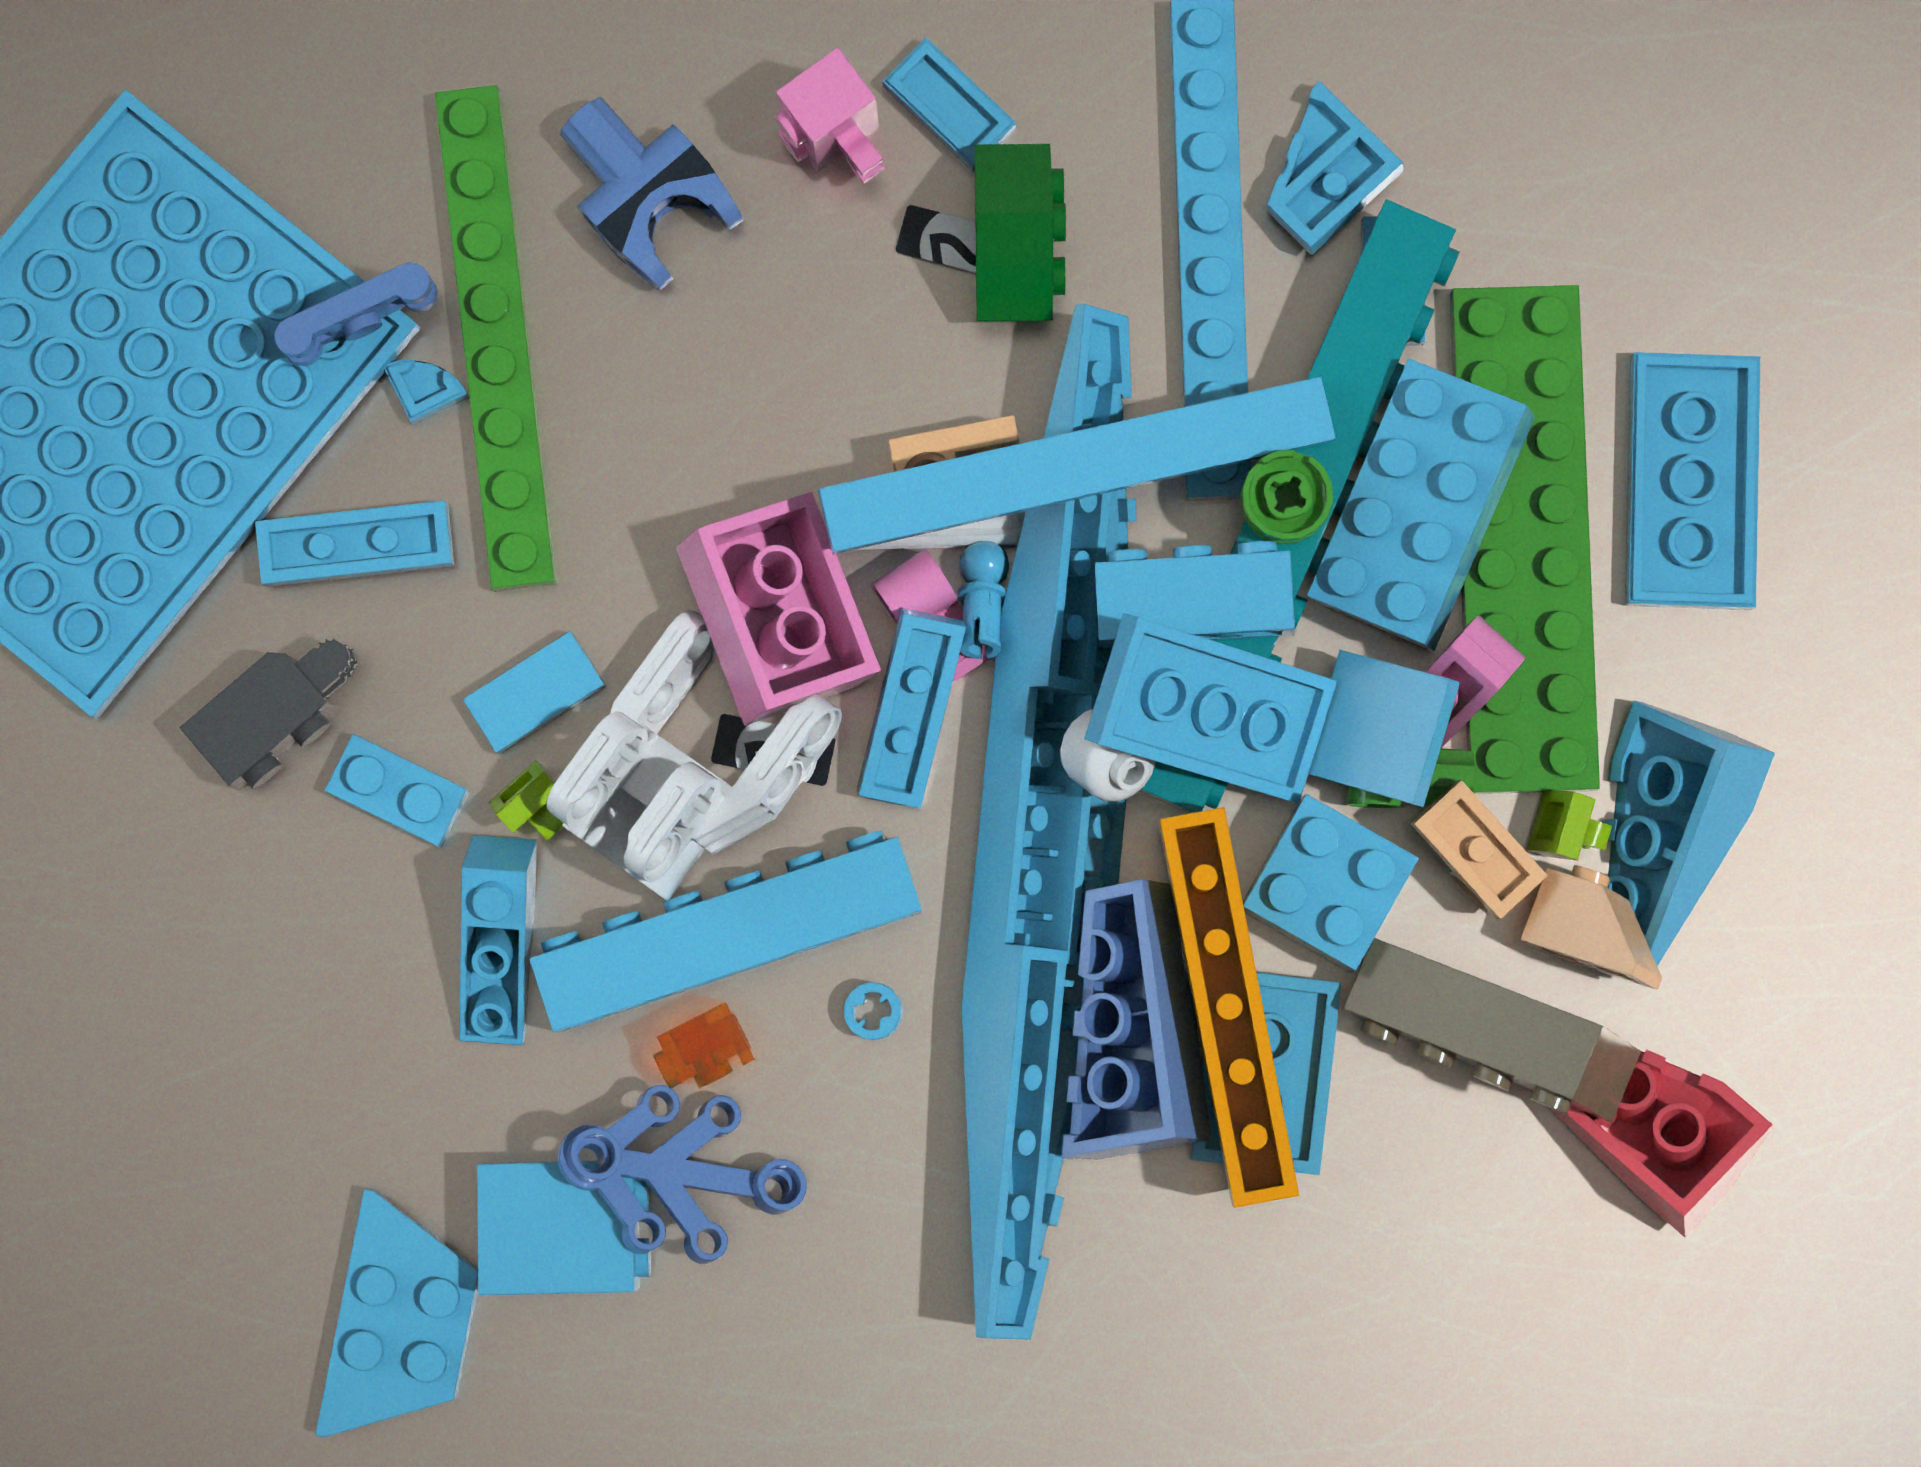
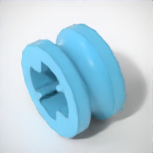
M869 982L859 985L850 992L845 1001L843 1013L846 1024L854 1034L863 1039L878 1040L886 1038L896 1031L902 1021L903 1007L899 996L893 989L881 983ZM872 992L880 993L882 996L879 1002L884 1003L888 1000L891 1007V1016L881 1018L879 1023L880 1029L876 1030L866 1029L865 1025L868 1021L863 1019L858 1022L855 1014L856 1006L865 1005L867 994Z

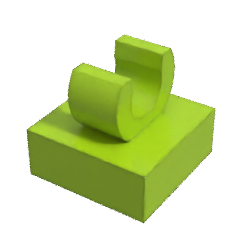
M536 760L488 802L495 814L512 833L528 820L546 840H549L563 827V822L549 813L547 809V799L555 781Z
M1545 791L1542 794L1526 850L1550 858L1578 861L1582 848L1589 849L1593 847L1605 851L1612 826L1590 819L1596 801L1595 798L1575 791Z

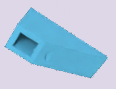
M472 836L462 865L459 1041L510 1045L524 1044L530 974L529 958H531L536 897L537 839Z

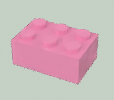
M812 492L697 528L676 547L744 726L786 712L790 707L802 703L808 697L815 694L827 698L856 688L881 671L836 554L832 555L827 529Z

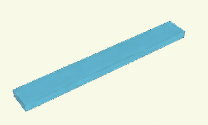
M1316 377L819 488L818 495L833 555L1265 457L1275 451H1295L1331 443L1336 439L1322 378Z

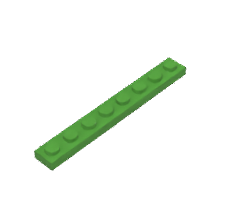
M498 85L435 92L491 589L496 592L557 584L501 94Z

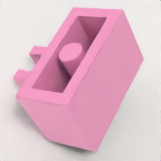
M839 47L776 91L780 112L774 116L780 127L777 133L797 162H801L807 157L819 172L843 154L863 184L884 170L881 164L883 158L867 138V136L879 129L876 97Z

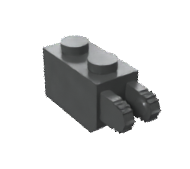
M333 638L331 641L325 639L324 643H319V648H313L299 661L286 653L267 652L179 728L228 786L241 790L248 784L252 789H256L280 770L282 764L278 758L296 742L301 748L306 747L329 728L331 722L326 717L337 708L329 697L347 682V677H353L352 674L355 671L357 672L356 666L359 663L354 654V649H349L348 645H343Z

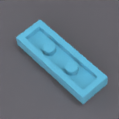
M445 500L255 521L261 584L265 587L455 566L449 506Z
M901 607L857 785L859 796L921 809L966 630L964 621Z

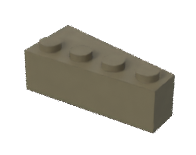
M1374 938L1370 944L1344 1006L1345 1010L1364 1020L1360 1031L1374 1038L1396 1045L1399 1036H1403L1419 1043L1415 1053L1436 1063L1452 1068L1455 1059L1461 1060L1476 1067L1472 1076L1491 1085L1509 1091L1512 1082L1533 1090L1530 1099L1551 1109L1567 1114L1570 1106L1610 1123H1612L1641 1054L1639 1049L1600 1024L1377 938Z

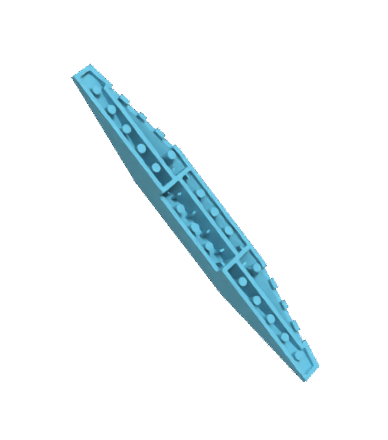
M1088 304L1075 305L1044 438L1123 421L1122 399L1132 398L1128 316ZM1126 489L1026 511L1001 612V652L995 658L962 997L976 1337L1031 1340L1049 1264V1258L1041 1256L1047 1227H1057L1064 1198L1055 1195L1063 1159H1073L1061 1158L1063 1134H1069L1071 1126L1072 1103L1066 1101L1069 1076H1075L1079 1037L1072 1036L1074 1011H1080L1084 982V978L1078 975L1085 891L1119 883L1126 799L1118 802L1103 801L1072 780L1061 764L1060 747L1064 734L1070 724L1085 711L1094 708L1113 648L1101 647L1099 642L1095 563L1109 562L1108 553L1111 551L1128 549L1127 522L1137 520L1136 499H1126Z

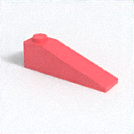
M1647 1049L1645 1052L1641 1051L1612 1123L1570 1106L1567 1114L1549 1108L1642 1201L1684 1238L1729 1193L1773 1129V1124L1724 1082L1704 1073L1699 1076L1666 1062V1057Z

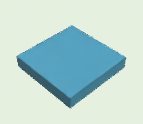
M1339 650L1331 679L1337 681L1308 774L1424 807L1460 682Z

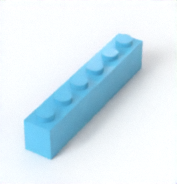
M882 830L872 832L847 841L846 845L849 853L824 860L821 850L786 861L785 865L788 871L786 874L764 881L760 870L725 881L726 894L703 901L700 891H694L663 902L665 914L642 921L639 911H634L602 922L605 934L581 941L578 931H574L541 942L544 954L529 958L552 1031L560 1033L923 913L898 837L885 841Z

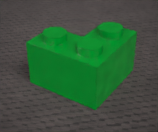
M1050 144L974 145L977 321L1053 320V295H1065L1066 286L1065 257H1053V242H1066L1064 168H1051Z

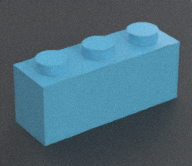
M1257 541L1238 544V554L1212 555V547L1207 545L1182 546L1173 548V558L1147 559V550L1143 549L1116 550L1108 553L1109 562L1095 563L1098 633L1101 647H1113L1123 613L1212 641L1295 636L1291 552L1277 551L1276 542Z

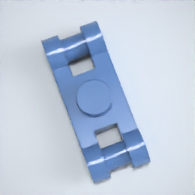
M411 262L401 264L284 319L275 329V343L292 363L298 366L312 365L320 358L323 345L343 336H346L348 341L363 338L382 326L381 318L404 307L413 312L429 310L437 301V286L421 265Z

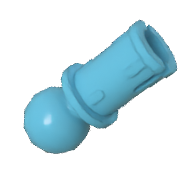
M978 541L969 545L963 551L959 561L961 576L966 584L958 589L957 594L958 601L963 605L962 621L966 625L960 652L970 658L982 659V644H986V656L989 659L999 655L1001 652V607H1003L1007 590L1000 584L1007 577L1009 561L1006 552L995 542Z

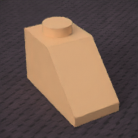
M1574 865L1571 875L1547 868L1545 873L1548 876L1540 885L1520 940L1550 956L1658 990L1662 981L1661 973L1629 900L1607 888L1611 878L1578 865Z

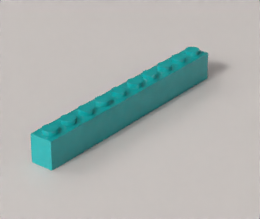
M1387 199L1378 214L1307 376V379L1322 378L1336 439L1331 443L1295 450V452L1312 456L1325 468L1332 482L1333 503L1327 519L1313 536L1297 544H1277V551L1291 552L1295 629L1308 599L1298 596L1297 593L1306 573L1309 572L1313 575L1317 573L1330 542L1329 539L1322 536L1331 515L1334 514L1341 517L1355 484V481L1348 479V476L1357 456L1364 459L1367 456L1380 423L1373 421L1382 399L1391 400L1405 365L1399 363L1407 341L1410 340L1420 344L1435 309L1424 305L1433 282L1442 286L1446 285L1460 251L1449 247L1456 229ZM1244 520L1230 554H1238V544L1266 540L1261 539L1254 533ZM1278 637L1215 641L1280 663L1282 660L1281 657L1272 654ZM1156 761L1151 777L1138 792L1190 814L1203 811L1205 805L1216 809L1228 782Z

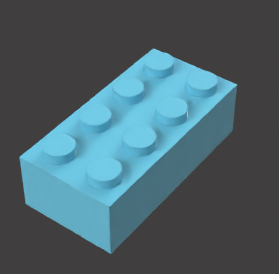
M1408 358L1307 596L1320 605L1435 652L1535 416L1528 405Z

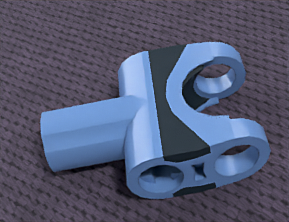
M598 97L585 104L573 114L560 130V136L602 183L576 207L617 257L659 291L673 280L656 255L652 239L655 226L664 214L675 208H695L703 211L710 218L715 216L729 231L744 220L710 163L673 124L645 147L603 98Z

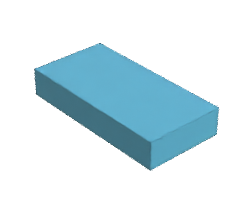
M927 37L882 81L883 87L972 172L975 171L974 145L1001 144L1016 129V122Z
M569 631L468 695L463 701L495 752L500 754L600 691L606 685L573 633Z

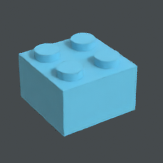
M1305 794L1300 799V802L1297 803L1243 898L1244 911L1250 917L1347 972L1356 971L1419 858Z

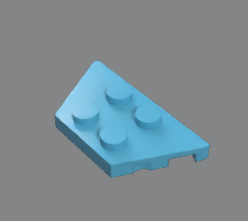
M367 1188L363 1190L315 1436L327 1437L452 1401L458 1395L478 1292V1267L458 1252L451 1250L438 1240L435 1234L418 1221L412 1220L386 1200L383 1194L374 1189Z

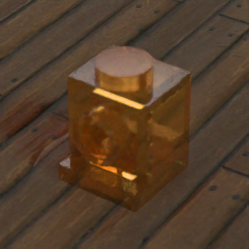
M724 1002L657 1036L663 1050L653 1054L666 1084L671 1089L693 1078L698 1088H703L734 1072L729 1060L739 1056L743 1066L758 1060L728 1002Z

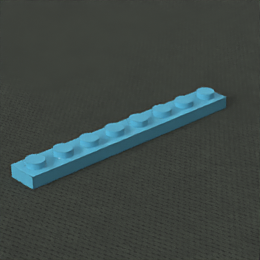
M1171 0L1170 2L1184 407L1248 393L1234 0ZM1246 461L1186 475L1187 501L1239 500L1246 476L1251 470V462Z

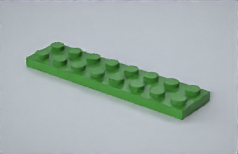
M1579 285L1453 288L1450 292L1453 376L1526 404L1535 416L1461 589L1463 630L1477 615H1480L1526 657L1505 684L1466 723L1467 751H1473L1475 784L1473 793H1536L1552 790L1597 791L1600 789Z

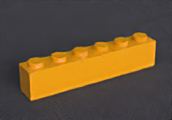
M1225 807L1160 819L1161 839L1231 1204L1234 1208L1300 1196Z

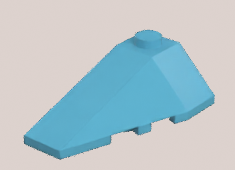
M1634 700L1611 762L1610 781L1617 783L1614 819H1606L1605 824L1612 826L1608 839L1611 842L1608 877L1611 879L1607 888L1629 900L1658 966L1751 816L1775 753L1727 731Z

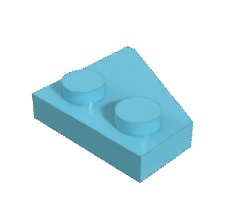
M1319 81L1311 90L1309 105L1298 133L1295 132L1286 154L1287 162L1272 190L1267 203L1268 213L1312 255L1404 171L1403 162Z

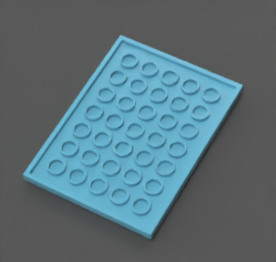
M126 89L0 238V643L95 719L99 718L256 528L255 521L263 520L385 372L384 369L387 365L398 357L421 329L416 322L401 310H398L381 318L382 326L363 338L348 341L346 336H343L323 345L322 354L314 364L298 366L292 363L275 343L274 335L278 324L290 316L365 281Z

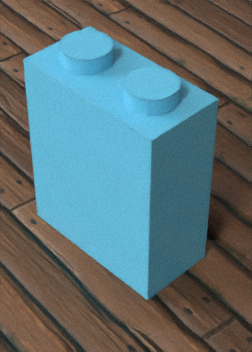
M558 1161L477 1164L478 1295L636 1292L640 1289V1277H650L651 1252L646 1254L631 1252L622 1240L624 1225L597 1190H581L571 1185L562 1175ZM580 1161L585 1168L595 1170L598 1165V1161ZM622 1177L645 1212H649L650 1187L643 1180ZM637 1222L635 1226L637 1239L642 1243L650 1244V1238H639V1222Z

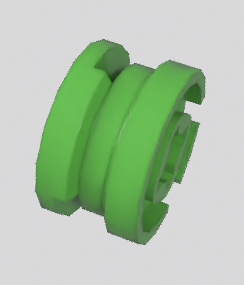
M1294 450L1275 451L1260 458L1256 465L1248 472L1240 493L1241 513L1248 527L1261 539L1276 542L1278 545L1297 544L1313 536L1327 519L1333 503L1332 482L1325 468L1312 456H1307Z

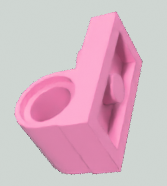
M926 549L871 583V588L896 626L901 607L963 620V608L959 604L953 588ZM982 644V659L970 658L960 652L952 685L993 659H988L986 656V644Z
M1477 615L1425 671L1460 682L1441 748L1495 695L1526 659L1519 650L1480 615Z

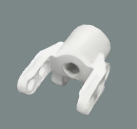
M693 610L681 613L668 626L613 702L611 713L603 718L594 728L559 776L547 799L549 813L561 820L563 827L666 901H669L705 849L714 855L776 819L834 738L842 718L841 710L816 694L808 697L802 703L790 707L733 787L660 737L658 732L712 659L713 643L702 615Z

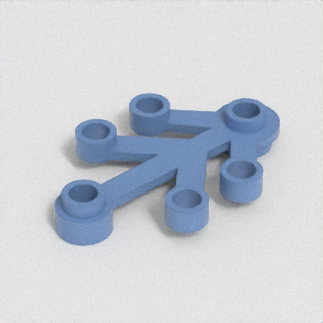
M665 1085L653 1086L642 1093L637 1100L636 1107L609 1128L605 1129L597 1125H583L572 1130L564 1137L558 1149V1165L562 1175L571 1185L585 1191L597 1190L624 1225L622 1240L625 1246L636 1254H646L658 1248L665 1239L666 1228L658 1215L652 1212H645L622 1177L643 1180L648 1184L686 1235L684 1249L687 1256L699 1264H708L720 1258L727 1249L728 1238L720 1225L708 1220L685 1187L752 1198L760 1210L772 1215L783 1214L795 1208L802 1202L806 1194L807 1183L805 1175L795 1163L789 1160H773L760 1167L757 1171L686 1160L712 1138L723 1137L738 1127L741 1120V1111L738 1104L728 1096H716L704 1103L699 1109L695 1120L652 1153L626 1150L624 1148L649 1127L664 1126L677 1116L680 1108L679 1098L673 1089ZM651 1096H658L665 1101L667 1105L665 1116L660 1117L652 1113L649 1107ZM713 1106L721 1107L727 1113L728 1123L726 1127H719L712 1121L710 1112ZM582 1148L591 1149L597 1155L598 1165L595 1170L587 1169L581 1164L579 1153ZM767 1179H773L780 1184L782 1188L780 1200H773L767 1195L765 1191ZM637 1222H644L652 1229L653 1239L650 1244L642 1243L637 1239L635 1235ZM700 1232L708 1233L713 1238L715 1248L712 1254L704 1253L699 1249L697 1236Z

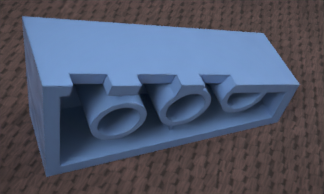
M1140 879L1085 891L1078 975L1084 978L1081 1009L1080 1011H1074L1072 1036L1079 1037L1075 1076H1069L1066 1102L1072 1103L1070 1135L1063 1134L1061 1158L1099 1160L1211 1140L1195 1011L1170 884Z

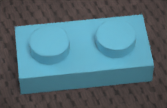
M352 734L324 790L441 848L470 792L355 734Z

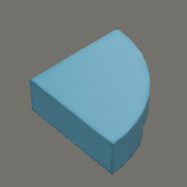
M404 359L390 362L384 369L413 425L469 398L464 387L451 373L434 364Z

